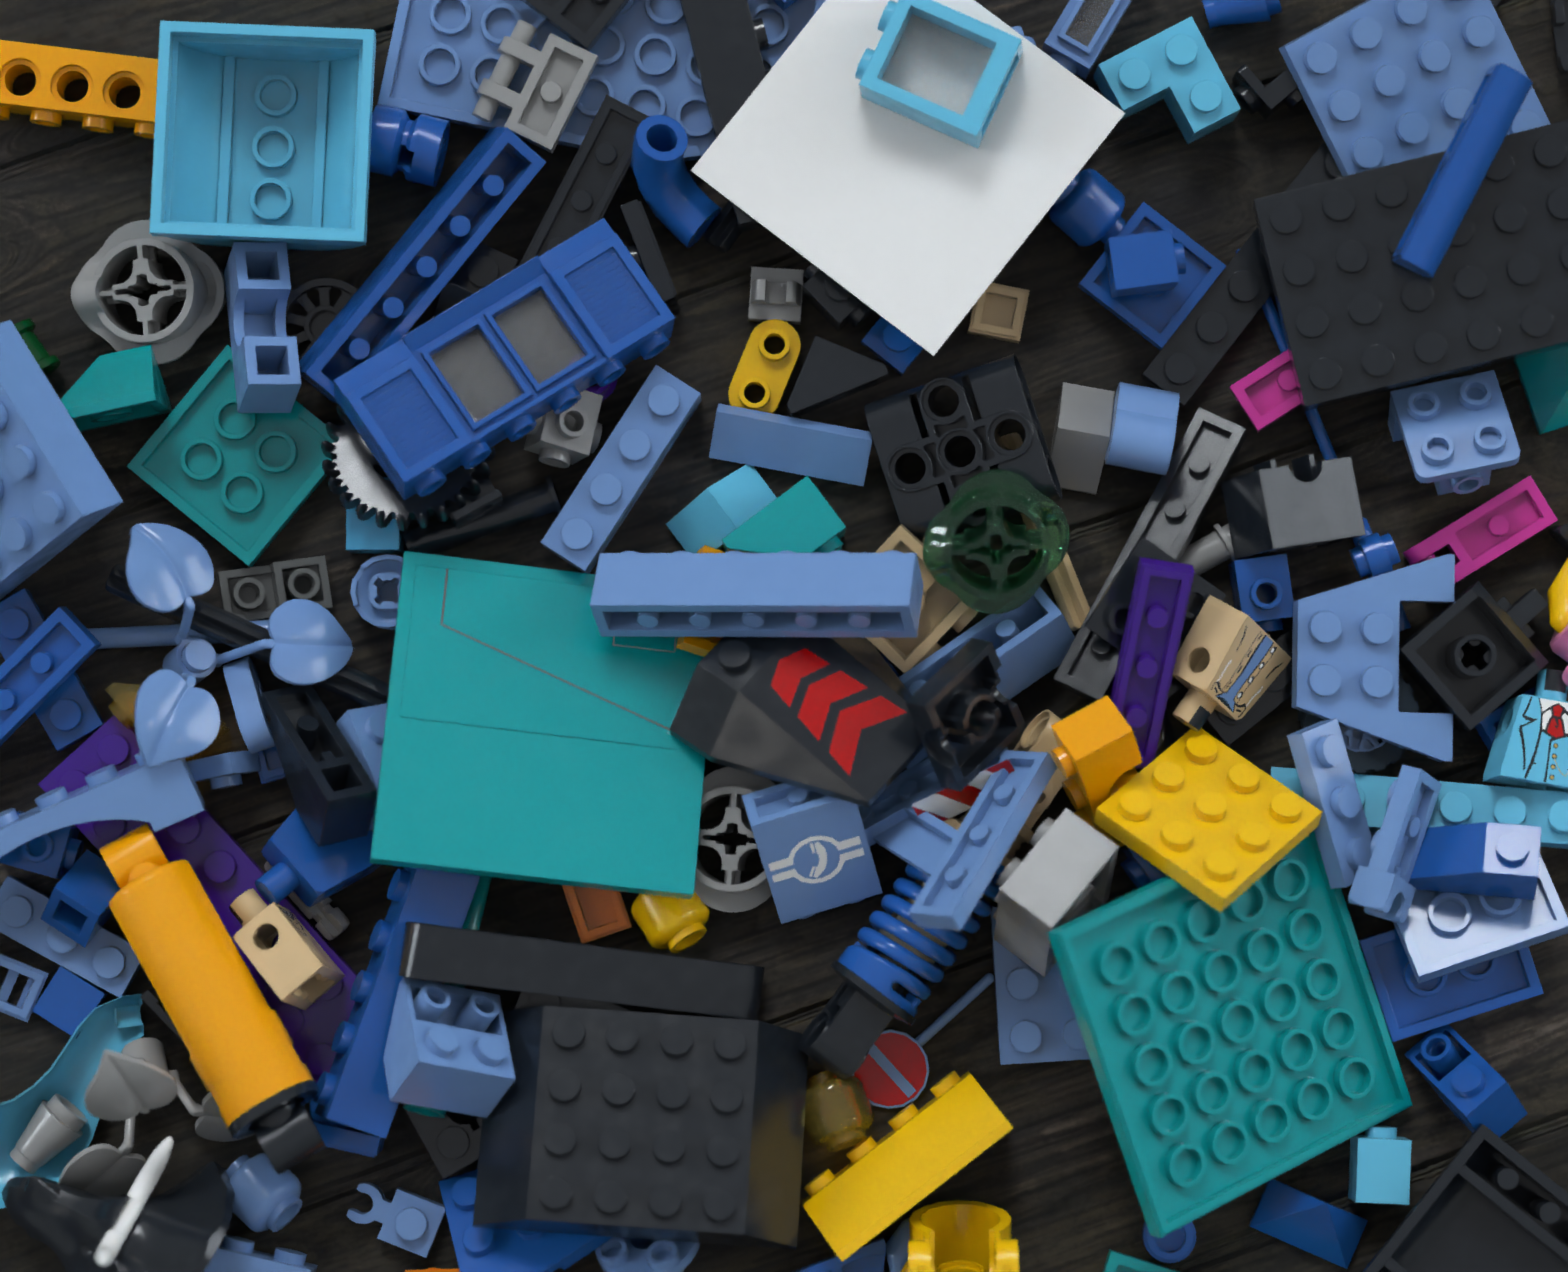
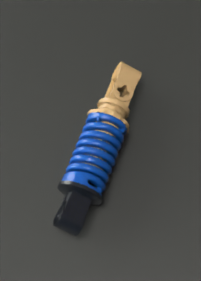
M1050 710L1042 711L1026 727L1013 751L1048 752L1055 762L1051 750L1057 748L1058 745L1051 725L1062 719ZM1058 766L972 912L980 917H987L992 912V905L983 896L985 895L993 902H996L995 898L1001 888L997 884L999 876L1013 860L1015 852L1020 849L1021 844L1031 841L1034 835L1031 828L1044 810L1051 804L1053 798L1063 786L1062 782L1067 780ZM970 809L966 810L960 819L952 817L943 822L958 830ZM907 864L905 867V872L909 879L898 878L893 883L894 891L898 896L887 894L881 900V905L886 913L876 910L869 916L870 924L874 929L870 927L860 928L857 938L861 943L856 941L854 945L847 946L838 960L835 959L830 965L843 980V983L821 1013L807 1026L799 1042V1049L841 1080L848 1079L860 1068L870 1048L892 1018L911 1026L916 1021L915 1016L918 1013L917 1007L921 1003L920 1000H927L931 996L929 986L916 974L932 983L941 982L944 978V971L936 962L949 967L956 961L955 953L947 945L956 950H963L968 945V938L961 931L924 928L916 925L908 912L929 879V876L910 864ZM971 914L962 930L974 934L980 929V922ZM905 989L909 991L907 996L903 994Z

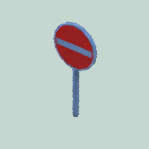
M992 973L985 974L915 1039L905 1032L893 1029L884 1030L870 1048L863 1064L852 1075V1082L860 1096L872 1105L886 1109L904 1107L917 1099L926 1087L930 1071L928 1057L922 1046L994 981V975Z

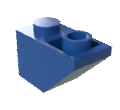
M1449 1024L1433 1029L1404 1054L1455 1116L1472 1133L1482 1123L1498 1137H1501L1528 1114L1507 1081Z

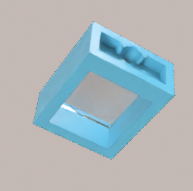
M890 0L878 24V30L883 32L875 51L870 48L866 49L855 73V78L861 80L859 88L862 98L978 149L1023 54L1022 39L933 0H898V2Z

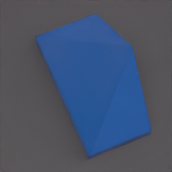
M1272 1179L1266 1183L1249 1226L1348 1269L1368 1220Z

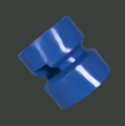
M377 104L372 113L370 172L392 177L396 172L402 171L407 181L436 187L447 153L450 121L420 114L415 120H410L406 110Z

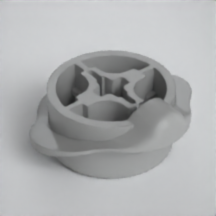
M139 220L123 225L108 237L100 250L86 262L72 284L70 297L76 312L83 322L93 332L110 343L117 352L152 345L157 363L161 365L175 361L186 354L199 336L217 319L227 302L225 278L215 261L191 242L152 236L149 233L150 220ZM157 251H166L178 262L186 281L178 282L172 279L168 280L165 277L163 264L157 261ZM138 256V259L133 260V271L129 279L124 283L116 284L123 268ZM152 284L167 289V291H158L157 294L149 296V301L132 296L143 294V291L150 290ZM185 300L178 317L168 327L162 329V326L167 325V314L170 307L176 302ZM122 303L134 307L137 321L143 324V335H137L123 323L115 304Z
M724 767L713 771L703 779L700 817L711 804L721 798L730 796L729 807L725 808V815L721 824L714 829H699L698 845L710 846L717 850L721 856V870H725L723 882L712 876L703 867L697 856L694 891L704 904L713 909L730 913L744 912L758 907L772 895L765 871L752 880L741 883V871H745L746 859L752 852L758 850L756 843H746V845L737 846L736 854H733L731 845L724 844L723 841H712L710 839L712 835L724 836V833H733L735 824H738V833L754 838L742 795L775 786V783L769 778L731 767Z

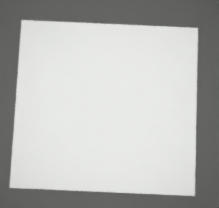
M826 0L691 171L934 356L1120 121L1125 112L975 0H933L1022 39L1023 54L977 149L862 98L859 88L861 80L855 78V73L866 49L870 48L875 51L883 32L878 30V24L890 0ZM912 14L882 80L963 115L993 49Z

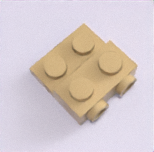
M901 524L875 553L893 550L917 554L924 584L917 638H865L903 673H906L942 648L937 641L951 627L957 633L964 629L980 611L973 604L980 594L942 558L939 559Z

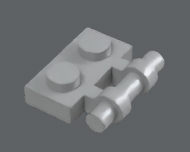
M518 20L511 36H504L497 50L501 56L490 78H484L476 92L480 98L472 115L484 122L491 123L498 107H505L511 110V113L504 127H508L519 138L553 153L599 59L597 55L550 33L542 51L530 47L529 45L537 29L525 21ZM522 64L532 68V71L519 94L508 87L519 65Z

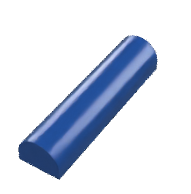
M1503 63L1496 64L1487 70L1392 255L1393 262L1422 276L1434 277L1533 84L1528 77Z

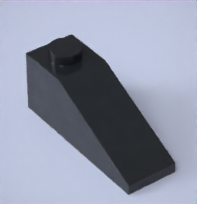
M295 685L262 692L261 703L296 809L317 845L321 847L368 836L377 789L312 685Z

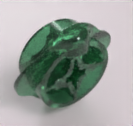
M1008 470L984 471L967 480L956 491L944 510L938 513L930 522L923 539V562L930 575L940 585L952 591L970 608L987 614L1006 613L1026 603L1035 594L1047 575L1054 571L1062 562L1068 550L1070 540L1068 520L1057 503L1038 491L1023 476ZM1002 506L1022 512L1031 519L1037 529L1027 530L1026 525H1016L1007 521L1003 515ZM986 507L985 518L979 526L964 529L963 535H954L959 524L968 515ZM991 535H1001L1003 541L1002 549L994 550L991 548ZM1038 549L1035 557L1025 568L1013 575L1007 576L1008 565L1013 559L1029 555V550ZM956 555H965L966 560L974 559L985 563L989 568L991 577L981 576L970 571L960 562Z

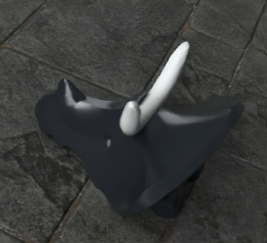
M170 1136L166 1137L151 1153L126 1196H101L44 1177L31 1176L9 1179L2 1190V1199L13 1221L23 1227L30 1237L49 1246L61 1260L66 1272H204L229 1227L235 1193L230 1184L226 1169L215 1161H211L165 1193L150 1196L170 1158L174 1142Z

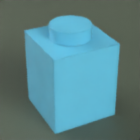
M1373 1126L1365 1130V1135H1355L1350 1138L1348 1198L1356 1203L1409 1205L1412 1140L1405 1137H1397V1127Z

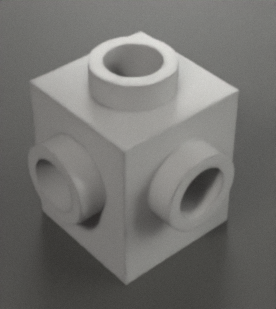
M584 390L580 393L581 399L568 410L560 414H555L551 410L535 420L537 425L527 434L524 450L539 454L538 460L540 462L558 468H568L570 464L573 465L588 457L590 453H594L602 435V424L598 423L597 420L603 396Z

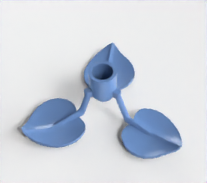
M139 523L130 529V542L125 567L127 582L136 600L144 607L161 613L172 612L181 606L182 603L184 605L179 632L174 636L177 646L165 656L162 665L163 669L148 676L141 684L135 700V733L146 767L153 768L170 761L193 756L206 749L214 741L221 721L218 705L208 691L194 686L211 674L215 667H220L226 662L260 650L272 649L270 668L273 674L286 683L306 686L332 677L349 661L353 652L350 637L327 609L316 602L306 599L286 601L271 613L267 624L271 639H262L222 654H216L215 649L207 640L189 636L195 611V603L192 597L205 594L214 583V568L205 548L188 533L169 525Z

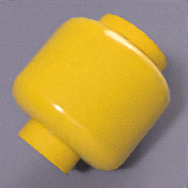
M695 891L692 899L639 894L631 906L634 920L653 948L660 950L669 949L671 953H678L694 945L707 932L705 924L709 920V908L702 902Z

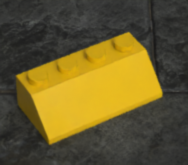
M955 1070L946 1075L930 1089L935 1096L919 1110L913 1103L905 1107L888 1121V1124L893 1129L878 1142H875L872 1136L867 1137L846 1154L851 1162L835 1175L828 1168L804 1187L809 1195L802 1200L803 1208L842 1262L1013 1129L969 1071L961 1077Z

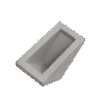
M1062 383L1050 450L1061 489L1096 495L1110 439L1115 391Z

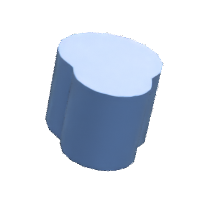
M1119 382L1114 397L1111 432L1105 464L1166 475L1174 446L1180 394Z

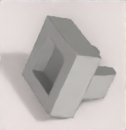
M751 267L748 321L764 322L766 320H779L789 324L800 325L804 270Z

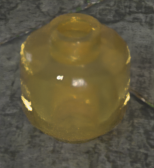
M824 1071L811 1077L808 1080L811 1088L806 1090L804 1121L811 1142L818 1146H826L828 1152H837L865 1141L868 1138L866 1131L873 1125L875 1115L862 1081L855 1076L843 1080L830 1071Z

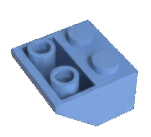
M402 978L397 991L383 1056L390 1101L487 1118L516 1080L500 995L421 979Z

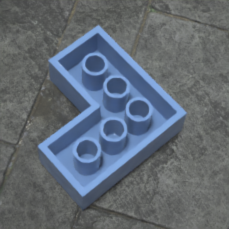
M11 320L0 323V600L123 502Z

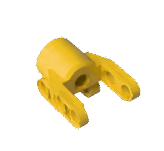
M964 1200L936 1202L915 1210L909 1219L908 1261L905 1262L900 1272H1019L1017 1239H1011L1010 1215L1006 1210L994 1205Z

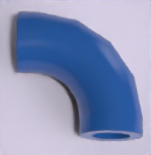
M664 115L649 116L642 120L634 135L631 159L633 173L639 191L655 217L681 243L690 248L705 234L722 208L700 189L686 168L683 156L687 149L688 137L685 129L678 121Z

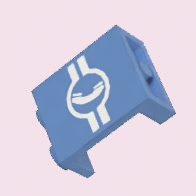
M786 783L742 795L781 924L797 919H806L816 913L848 903H858L865 898L883 893L857 804Z

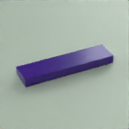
M1139 557L1110 697L1132 728L1143 762L1133 768L1144 769L1156 756L1195 573L1193 565Z

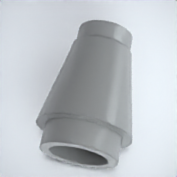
M55 1093L49 1101L42 1100L17 1141L15 1148L9 1154L20 1167L30 1174H34L40 1167L44 1166L83 1135L81 1128L88 1120L74 1104L62 1095Z

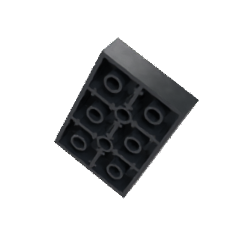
M1568 120L1506 135L1433 278L1422 276L1392 261V255L1446 151L1253 200L1256 224L1303 412L1568 346Z

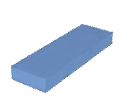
M718 403L709 458L864 487L872 436L869 431Z

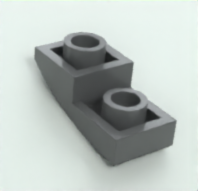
M325 555L273 562L271 565L220 571L216 574L221 609L248 621L269 619L271 613L277 607L293 599L311 600L320 604L325 609L333 607Z

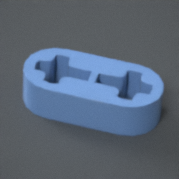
M247 656L223 665V672L237 723L248 750L251 754H255L274 747L275 743L261 703V695L264 689L253 661Z

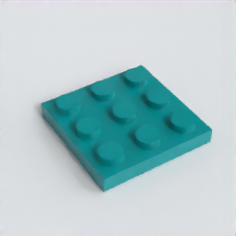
M226 345L127 467L245 564L252 567L327 476L323 472L322 462L326 459L332 461V459L323 454L321 443L323 441L334 443L335 441L328 435L326 424L296 400L290 413H238L232 350L229 345Z

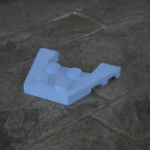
M1446 554L1293 601L1291 708L1324 720L1337 718L1339 725L1345 728L1366 733L1399 748H1406L1428 756L1427 758L1437 762H1452L1453 714L1399 712L1398 710L1400 602L1441 604L1454 602L1455 555Z

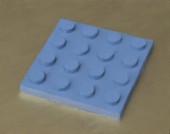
M1366 0L1279 48L1343 177L1446 151L1489 68L1503 63L1527 77L1490 0ZM1532 86L1507 135L1550 124Z

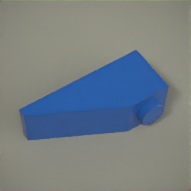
M1492 822L1429 827L1426 830L1409 884L1415 887L1416 890L1534 900L1539 873L1542 827Z

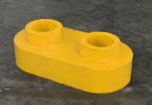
M771 319L760 323L754 328L729 386L730 406L773 414L776 412L800 355L801 343L799 335L789 323L778 319ZM772 336L781 338L785 344L783 351L779 354L768 353L764 347V343L768 338ZM750 385H759L764 389L765 396L760 402L752 403L745 398L744 392Z

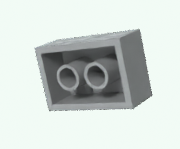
M1067 808L1056 821L1047 818L1040 825L1030 841L1034 848L1022 862L1014 858L997 880V884L1001 888L995 898L998 907L993 915V918L996 920L994 940L1043 977L1057 963L1047 932L1105 904L1109 899L1119 846Z

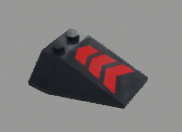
M723 637L697 664L670 727L672 736L711 762L866 807H870L924 748L905 703L912 696L874 645L865 637Z

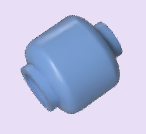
M259 1153L251 1158L243 1155L236 1159L226 1171L235 1193L232 1212L252 1231L263 1232L270 1229L272 1232H277L285 1227L299 1212L302 1206V1200L299 1198L302 1190L301 1182L289 1169L278 1175L266 1153Z

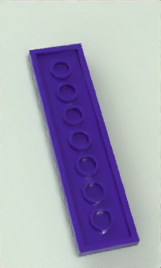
M115 713L38 785L45 793L61 786H65L67 793L87 785L85 777L96 770L114 764L117 771L136 764L137 761L134 755L139 753L140 750L134 728L120 713ZM206 808L200 813L154 832L150 822L135 820H102L75 824L99 851V848L147 823L169 863L177 860H188L271 1010H276L293 1041V1048L302 1064H306L316 1084L323 1072H330L336 1052L332 1051L333 1038L339 1024L342 1021L348 1022L355 1003V1001L350 999V993L357 973L286 897L278 904L289 909L344 973L345 977L306 1010L280 1000L233 939L235 933L243 926L229 910L231 903L249 889H255L264 902L269 905L255 886V881L265 872ZM279 934L274 938L272 947L277 943Z

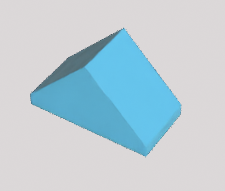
M744 465L705 489L666 525L685 551L697 553L704 545L721 550L724 537L777 499V497L754 466Z

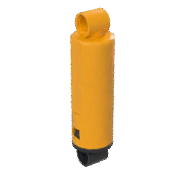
M147 823L99 848L105 863L120 887V890L110 899L109 907L190 1053L189 1059L206 1090L212 1094L220 1109L219 1113L233 1139H240L255 1133L278 1175L327 1148L304 1107L306 1103L318 1094L319 1088L306 1064H302L294 1050L293 1041L276 1010H271L189 861L177 860L169 863Z

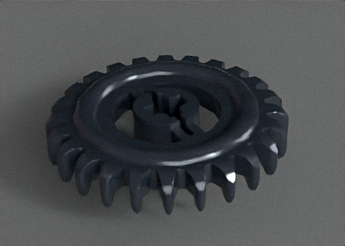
M452 379L449 385L459 398V384L456 379ZM467 391L460 401L476 423L487 416V411L483 406H479L476 411H473L476 405L475 395L472 391ZM339 404L336 406V412L344 426L335 425L332 422L326 423L327 433L335 441L334 443L328 441L321 443L323 454L332 459V461L326 459L322 462L323 472L331 477L328 481L330 491L335 494H341L340 503L343 508L353 509L357 507L356 514L359 520L366 521L376 514L375 520L379 528L387 527L392 519H396L400 531L407 530L411 520L416 519L420 528H427L429 526V518L432 515H435L442 522L449 519L447 508L452 506L459 510L465 507L464 494L477 496L481 493V487L475 479H486L491 475V469L486 462L494 458L496 454L494 446L490 448L492 453L480 464L470 469H465L461 465L445 475L447 478L446 482L434 492L424 497H420L416 493L404 500L393 483L377 473L382 471L383 468Z

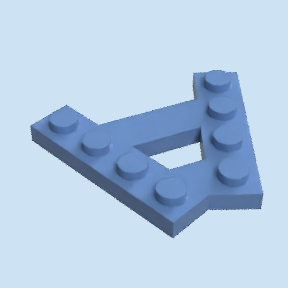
M1008 747L1004 748L984 769L1009 759L1015 771L1009 774L1003 768L990 775L958 830L927 811L917 816L912 807L913 803L944 789L938 781L929 757L911 769L900 773L870 807L857 804L869 847L877 843L929 876V879L908 912L918 927L962 930L1057 769V765L1048 752L1008 750Z

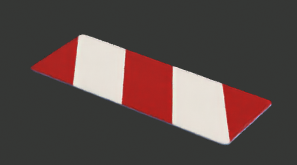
M1009 759L1003 760L980 771L961 792L944 788L913 803L912 807L917 816L927 811L940 820L945 821L971 809L979 795L978 793L981 792L990 775L1003 768L1009 774L1015 770Z

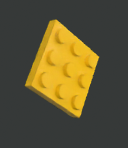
M1201 728L1199 732L1192 729L1186 732L1098 806L1093 823L1221 913L1319 826L1322 811Z

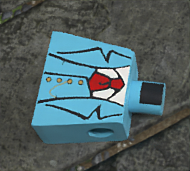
M1541 669L1537 673L1534 696L1521 694L1506 701L1484 770L1483 782L1517 788L1568 792V702L1566 701L1568 686L1562 680L1564 671Z

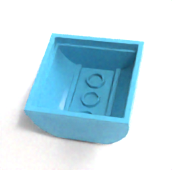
M160 21L149 233L152 236L168 237L185 242L221 247H232L234 242H286L287 249L329 251L366 245L376 58L375 30Z

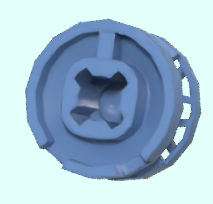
M383 554L372 557L361 565L355 577L352 578L350 594L353 606L364 620L381 629L395 630L403 562L401 556Z

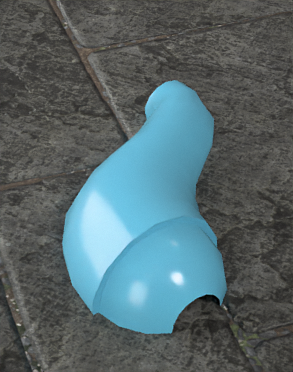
M142 994L121 996L95 1007L77 1026L50 1069L31 1087L13 1099L0 1103V1209L6 1207L2 1199V1190L9 1179L38 1176L58 1182L67 1163L76 1154L88 1148L93 1139L99 1118L91 1115L86 1109L85 1093L87 1087L98 1070L105 1049L121 1053L126 1044L144 1036V1025L140 1014ZM55 1093L60 1094L74 1104L85 1115L88 1122L81 1128L83 1133L81 1137L44 1166L40 1167L34 1174H30L20 1167L11 1158L9 1153L15 1148L17 1141L42 1100L49 1101Z

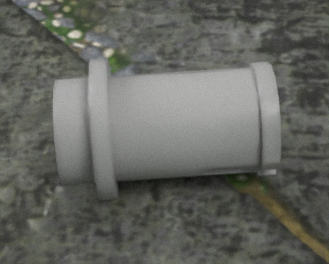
M1218 523L1213 526L1214 532L1187 547L1180 563L1193 565L1195 573L1201 575L1228 559H1231L1232 562L1235 561L1229 524L1223 527Z

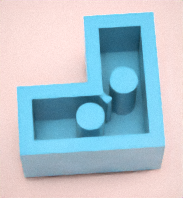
M1192 16L1098 64L1093 76L1103 96L1125 112L1120 121L1164 99L1187 144L1234 121L1241 110Z

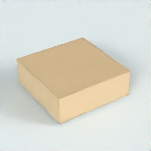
M991 283L972 308L968 334L1019 344L1030 290Z

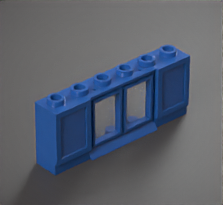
M602 218L541 256H535L402 336V339L334 379V398L402 498L406 500L416 493L420 497H424L441 487L447 480L445 475L461 465L465 469H470L480 464L492 453L490 449L492 446L507 437L513 442L527 435L536 427L537 423L535 420L551 410L555 414L568 410L581 399L580 393L595 383L599 387L612 383L625 372L626 364L640 356L644 360H648L658 355L670 344L669 338L672 335L675 317L617 233H614L605 218Z

